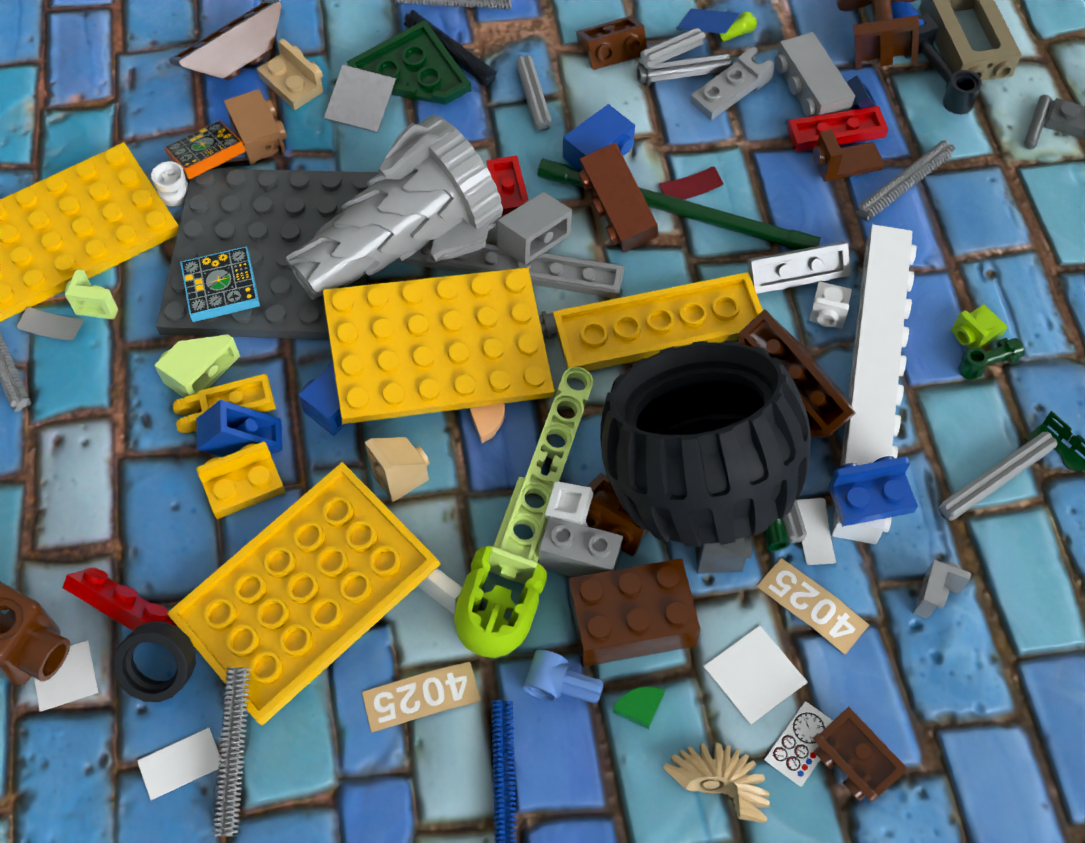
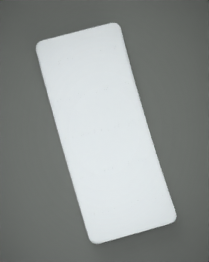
M824 498L797 500L807 532L805 540L802 541L807 565L836 563L828 523L826 500Z

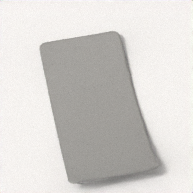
M27 307L16 328L49 338L73 340L84 319L56 315Z

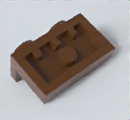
M632 16L576 31L577 42L588 51L590 67L593 70L640 57L641 51L647 49L644 25Z
M600 473L587 486L591 487L593 497L586 523L588 527L623 536L621 550L630 556H634L640 547L643 537L649 530H642L621 506L608 477Z

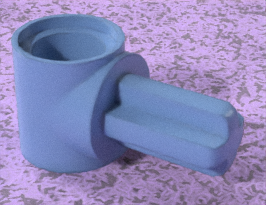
M536 650L523 685V691L532 697L544 701H556L557 698L560 699L563 693L588 702L597 703L601 697L603 682L569 671L570 664H568L567 659L557 653L547 650Z

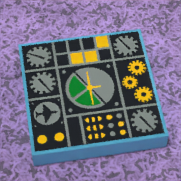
M247 246L180 262L192 322L260 306Z

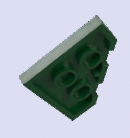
M426 20L346 61L350 67L396 78L391 95L446 105L472 91L471 83Z

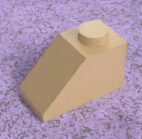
M407 437L371 438L365 442L373 476L392 503L429 480L427 465L430 462L427 455L420 446L414 448Z

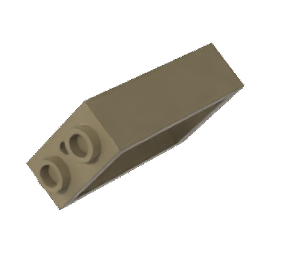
M921 0L919 10L922 15L928 13L939 27L934 42L942 58L954 73L960 70H969L976 73L982 81L1013 76L1022 54L994 0ZM973 9L993 49L974 51L954 12Z

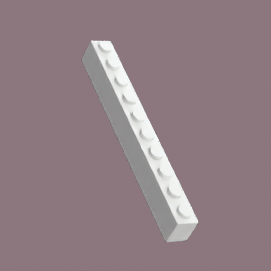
M872 224L865 245L848 401L856 414L845 422L840 467L848 463H857L858 465L873 463L885 456H893L895 459L898 455V446H892L893 436L897 437L901 423V416L895 415L896 406L901 404L904 386L898 385L899 376H903L906 366V356L901 355L902 347L905 348L907 344L909 327H904V319H908L912 300L907 299L906 296L907 292L911 291L914 281V272L909 271V265H913L917 245H912L913 231ZM835 508L832 536L877 544L882 533L889 532L892 517L842 527Z

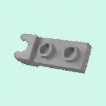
M752 47L738 57L737 62L691 94V103L710 120H713L752 90H759L771 81L774 73L773 61L767 60L762 64H756L755 55L757 54V48Z

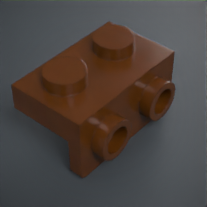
M847 707L820 734L817 733L812 738L819 745L813 752L830 770L836 764L848 776L842 783L860 802L866 796L872 803L875 802L908 770L903 762L850 707Z

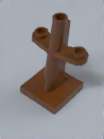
M837 0L838 9L844 12L871 5L873 22L854 25L856 70L862 69V61L880 59V66L893 65V57L910 54L911 62L918 61V15L893 19L891 2H913L916 0Z

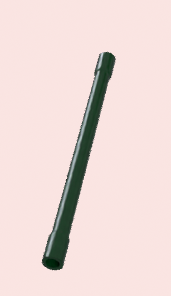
M542 158L538 167V177L584 188L578 172L581 170ZM639 187L646 203L651 208L783 245L791 250L819 246L821 237L797 230H787Z

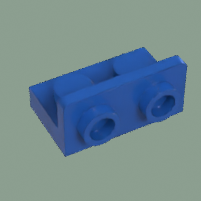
M885 456L873 463L863 465L848 463L834 471L828 488L842 527L911 514L916 511L918 505L905 474L910 465L907 457L894 459L893 456Z

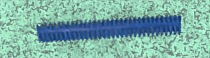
M494 700L491 702L493 704L491 706L493 709L491 711L493 713L492 728H494L492 730V733H494L492 735V738H494L492 740V743H494L492 753H495L493 754V758H495L493 759V763H495L493 764V768H495L493 770V788L495 789L493 799H496L494 800V820H496L494 821V825H496L494 826V836H496L494 841H496L495 843L517 842V839H513V837H517V834H513V832H517V828L513 829V826L517 825L513 823V821H516V818H512V816H516V813H512V811H516V807L512 806L516 805V802H512V800H516V797H512V795H516V793L512 792V790L516 789L512 787V785H515V781L511 782V780H515V776H511L515 775V771H511L515 770V766H511L515 763L511 760L515 758L511 756L514 755V751H511L514 750V746H510L514 745V741H510L514 740V736H510L514 735V731H510L514 730L513 726H510L514 725L513 721H510L513 720V716H510L513 715V711H511L513 710V702Z

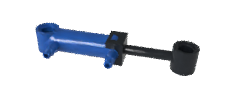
M891 2L893 19L918 15V54L922 53L947 83L943 98L944 107L949 112L959 115L970 112L982 86L980 77L969 70H960L954 73L933 47L939 27L928 13L920 15L910 2ZM909 54V55H903L905 58L911 57L910 54Z

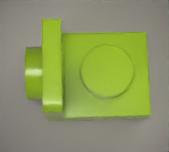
M983 304L971 313L966 310L961 312L951 332L968 349L973 347L984 349L1003 336L1008 326Z

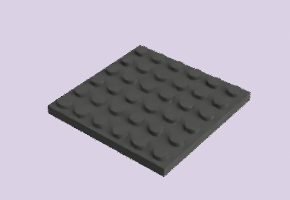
M212 168L190 179L156 325L159 334L220 336L228 334L231 337L329 340L323 295L312 300L296 279L285 257L313 239L322 226L343 212L341 206L367 189L368 185L366 182L378 175L379 172ZM247 246L260 306L192 322L180 262ZM365 274L346 287L369 285L370 276Z

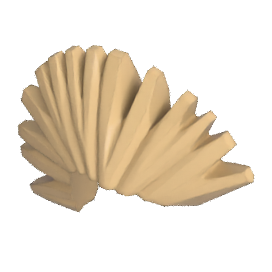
M701 743L700 756L689 746L686 748L687 753L681 749L678 752L680 757L674 754L670 758L674 766L666 763L663 766V769L689 791H701L702 793L709 794L723 793L734 798V809L737 812L738 819L766 823L767 817L758 808L769 807L770 801L765 799L769 798V791L755 786L765 781L764 774L748 775L754 769L756 763L751 761L746 764L749 758L747 754L739 759L740 749H737L731 758L730 745H726L725 750H723L721 743H715L712 759L705 743Z

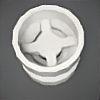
M171 161L158 164L151 173V179L164 204L170 207L185 204L189 184L186 181L181 165Z

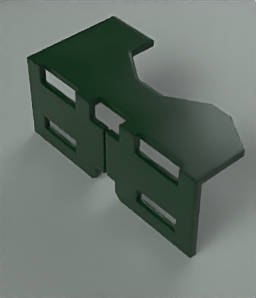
M1050 411L1044 422L1024 438V440L1029 442L1042 432L1051 433L1052 437L1057 440V447L1054 450L1061 455L1064 466L1069 470L1080 473L1085 469V459L1075 451L1078 450L1085 456V439L1080 435H1073L1071 427L1054 412ZM1049 425V426H1050L1053 430H1055L1059 435L1057 436V435H1056L1053 431H1051L1047 426ZM1063 438L1072 445L1070 448L1062 442Z

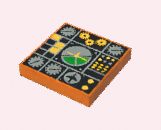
M217 121L164 147L168 157L173 162L181 165L188 179H192L246 151L243 142L221 121Z

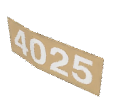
M782 558L756 586L815 629L844 655H846L869 626L866 621L836 596Z
M471 662L428 671L362 692L371 733L444 710L481 702Z

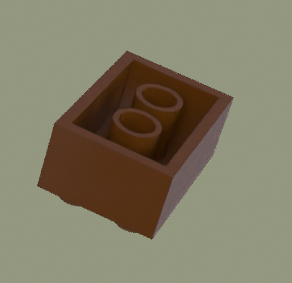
M682 558L569 578L568 597L583 667L697 646L701 629Z

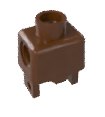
M0 581V611L8 610L6 614L0 612V678L16 686L26 684L31 676L43 682L49 680L66 660L70 649V641L61 636L58 625L37 601Z

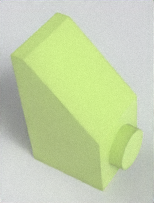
M228 334L178 341L170 350L165 351L160 356L154 366L163 384L182 397L197 394L200 390L210 388L240 357L234 338Z

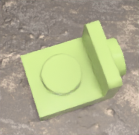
M75 270L72 280L68 281L65 287V297L69 301L75 315L114 320L118 307L109 289L96 285L91 286L84 270Z

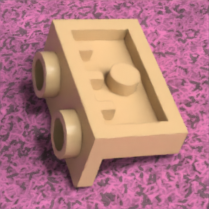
M283 38L278 41L281 54L256 69L259 78L293 110H297L324 92L321 81L323 74L315 62L310 63L297 46L290 45Z

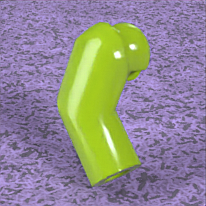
M751 12L741 13L725 34L719 33L722 42L753 32L757 26V19Z

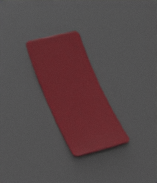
M714 166L685 178L659 183L663 194L682 200L701 195L723 185V181Z

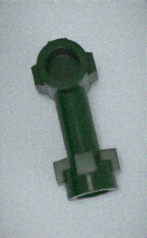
M1003 338L996 344L998 348L986 352L981 348L973 347L966 350L962 355V361L958 367L959 373L963 378L973 380L981 377L985 367L1000 361H1007L1010 365L1014 364L1024 356V346L1018 338L1010 340Z

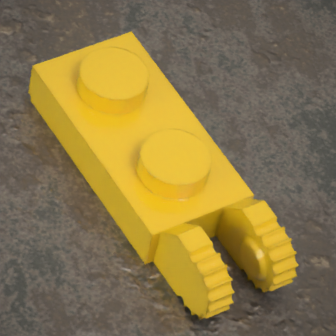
M267 374L200 390L197 394L176 399L172 403L175 414L182 416L191 414L180 418L176 422L177 431L182 434L197 432L196 418L219 400L261 413L276 409Z

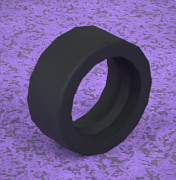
M150 621L137 626L121 642L113 658V671L120 687L131 697L143 702H161L174 697L187 683L196 665L195 649L190 638L179 627L167 622ZM155 642L166 647L173 654L177 663V670L170 680L155 681L146 677L138 670L133 660V652L140 643Z

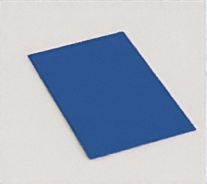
M690 9L676 29L692 30L699 28L701 32L725 34L740 13Z

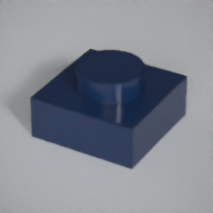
M857 75L847 81V84L855 94L854 109L877 106L869 89Z

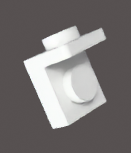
M819 281L809 321L819 323L825 327L842 329L848 314L852 289Z

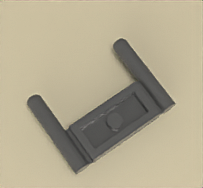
M1041 95L1038 99L1024 146L1027 149H1034L1037 146L1044 124H1046L1045 128L1085 140V106L1056 98L1054 101L1049 95Z

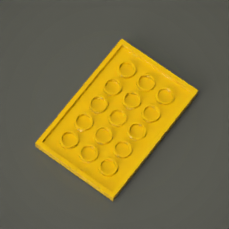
M125 142L0 199V322L26 310L27 307H32L65 291L66 284L72 280L76 269L84 270L87 278L90 279L177 236L179 225Z
M529 268L323 290L342 424L552 398L555 391Z
M341 462L168 612V615L190 638L193 646L224 683L230 681L225 680L226 676H229L226 675L227 667L251 668V670L245 671L250 673V675L245 676L250 678V680L245 681L250 685L244 686L249 688V691H244L249 693V696H243L248 698V701H243V703L248 704V706L244 707L248 709L247 711L256 722L263 726L441 564L377 496Z

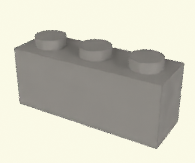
M813 32L780 41L778 54L775 57L776 69L780 74H783L788 82L790 92L796 95L807 117L852 109L855 94Z

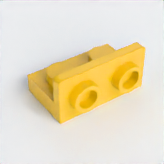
M266 442L246 445L240 451L224 457L212 458L204 465L196 468L217 520L286 493Z

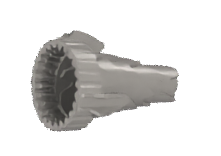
M435 115L429 116L419 124L412 123L407 126L397 137L379 167V174L366 182L368 188L341 206L343 212L322 226L313 239L285 257L296 279L312 300L322 296L325 289H334L340 286L346 287L365 274L368 276L374 275L398 258L403 262L426 245L431 249L430 258L435 263L440 260L467 255L485 246L488 231L497 226V220L502 216L503 206L501 204V197L481 157L457 128L442 117H436Z

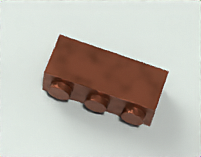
M616 142L580 158L582 171L578 172L580 181L585 190L591 188L595 196L591 200L599 218L605 216L609 226L605 227V230L612 245L618 243L622 252L625 253L657 238L658 224Z

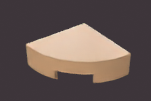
M505 404L470 408V415L481 443L492 439L501 427L505 418Z

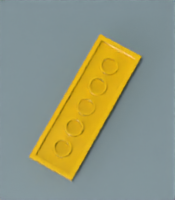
M749 272L552 311L567 369L570 367H582L592 371L639 361L643 358L647 359L660 353L661 350L673 346L677 348L699 341L711 343L739 340V332L757 317L763 309Z

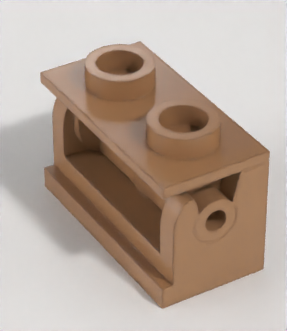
M260 89L224 101L230 123L237 137L244 144L246 149L245 155L250 165L255 164L257 160L275 154L278 151L277 146L280 147L282 153H286L283 140L287 139V134L281 120L275 122L274 118L277 115L270 99H264Z

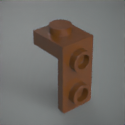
M832 130L820 132L817 145L813 148V159L824 182L879 171L884 167V162L875 143L870 142L840 148Z

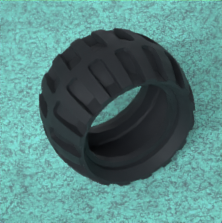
M699 341L677 348L673 346L632 364L631 369L625 374H620L614 380L611 392L607 393L600 427L601 451L606 475L626 513L642 530L648 529L659 540L665 542L671 540L681 542L685 546L700 547L701 544H729L736 542L735 539L750 534L755 536L768 529L770 524L778 518L783 519L791 511L795 499H798L808 473L811 435L804 403L794 380L777 357L771 358L767 351L760 347H749L741 345L740 342L736 341L711 343Z

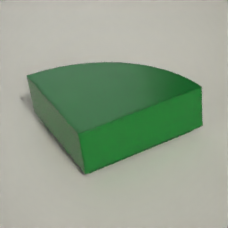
M656 687L633 689L617 701L612 713L649 729L664 697L665 690Z

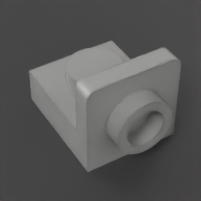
M934 560L923 576L913 614L928 619L936 608L942 609L944 607L949 590L960 593L970 581L971 573L962 570L955 563Z

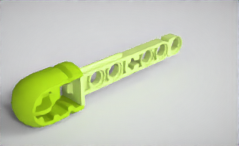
M570 367L564 372L526 477H518L494 545L481 547L475 553L471 563V572L465 579L456 603L454 622L457 636L465 648L479 656L498 658L508 655L523 643L532 625L539 604V595L543 592L547 580V571L538 563L539 548L548 523L545 513L555 481L559 482L584 412V407L593 386L592 375L582 367ZM577 378L584 383L585 388L579 391L573 390L569 387L567 380ZM568 406L575 412V417L570 419L563 418L558 414L557 408ZM551 434H557L564 439L565 445L559 448L553 447L547 442L546 437ZM546 457L553 459L547 476L541 474V468ZM531 493L540 495L544 500V506L540 508L530 507L525 501V496ZM519 524L527 525L532 529L533 537L527 540L520 539L514 534L513 528ZM489 572L525 584L519 598V604L515 606L510 598L512 590L496 584L492 591L484 593L481 588H483ZM481 600L487 603L485 611L478 610ZM506 610L513 611L509 621L503 618Z

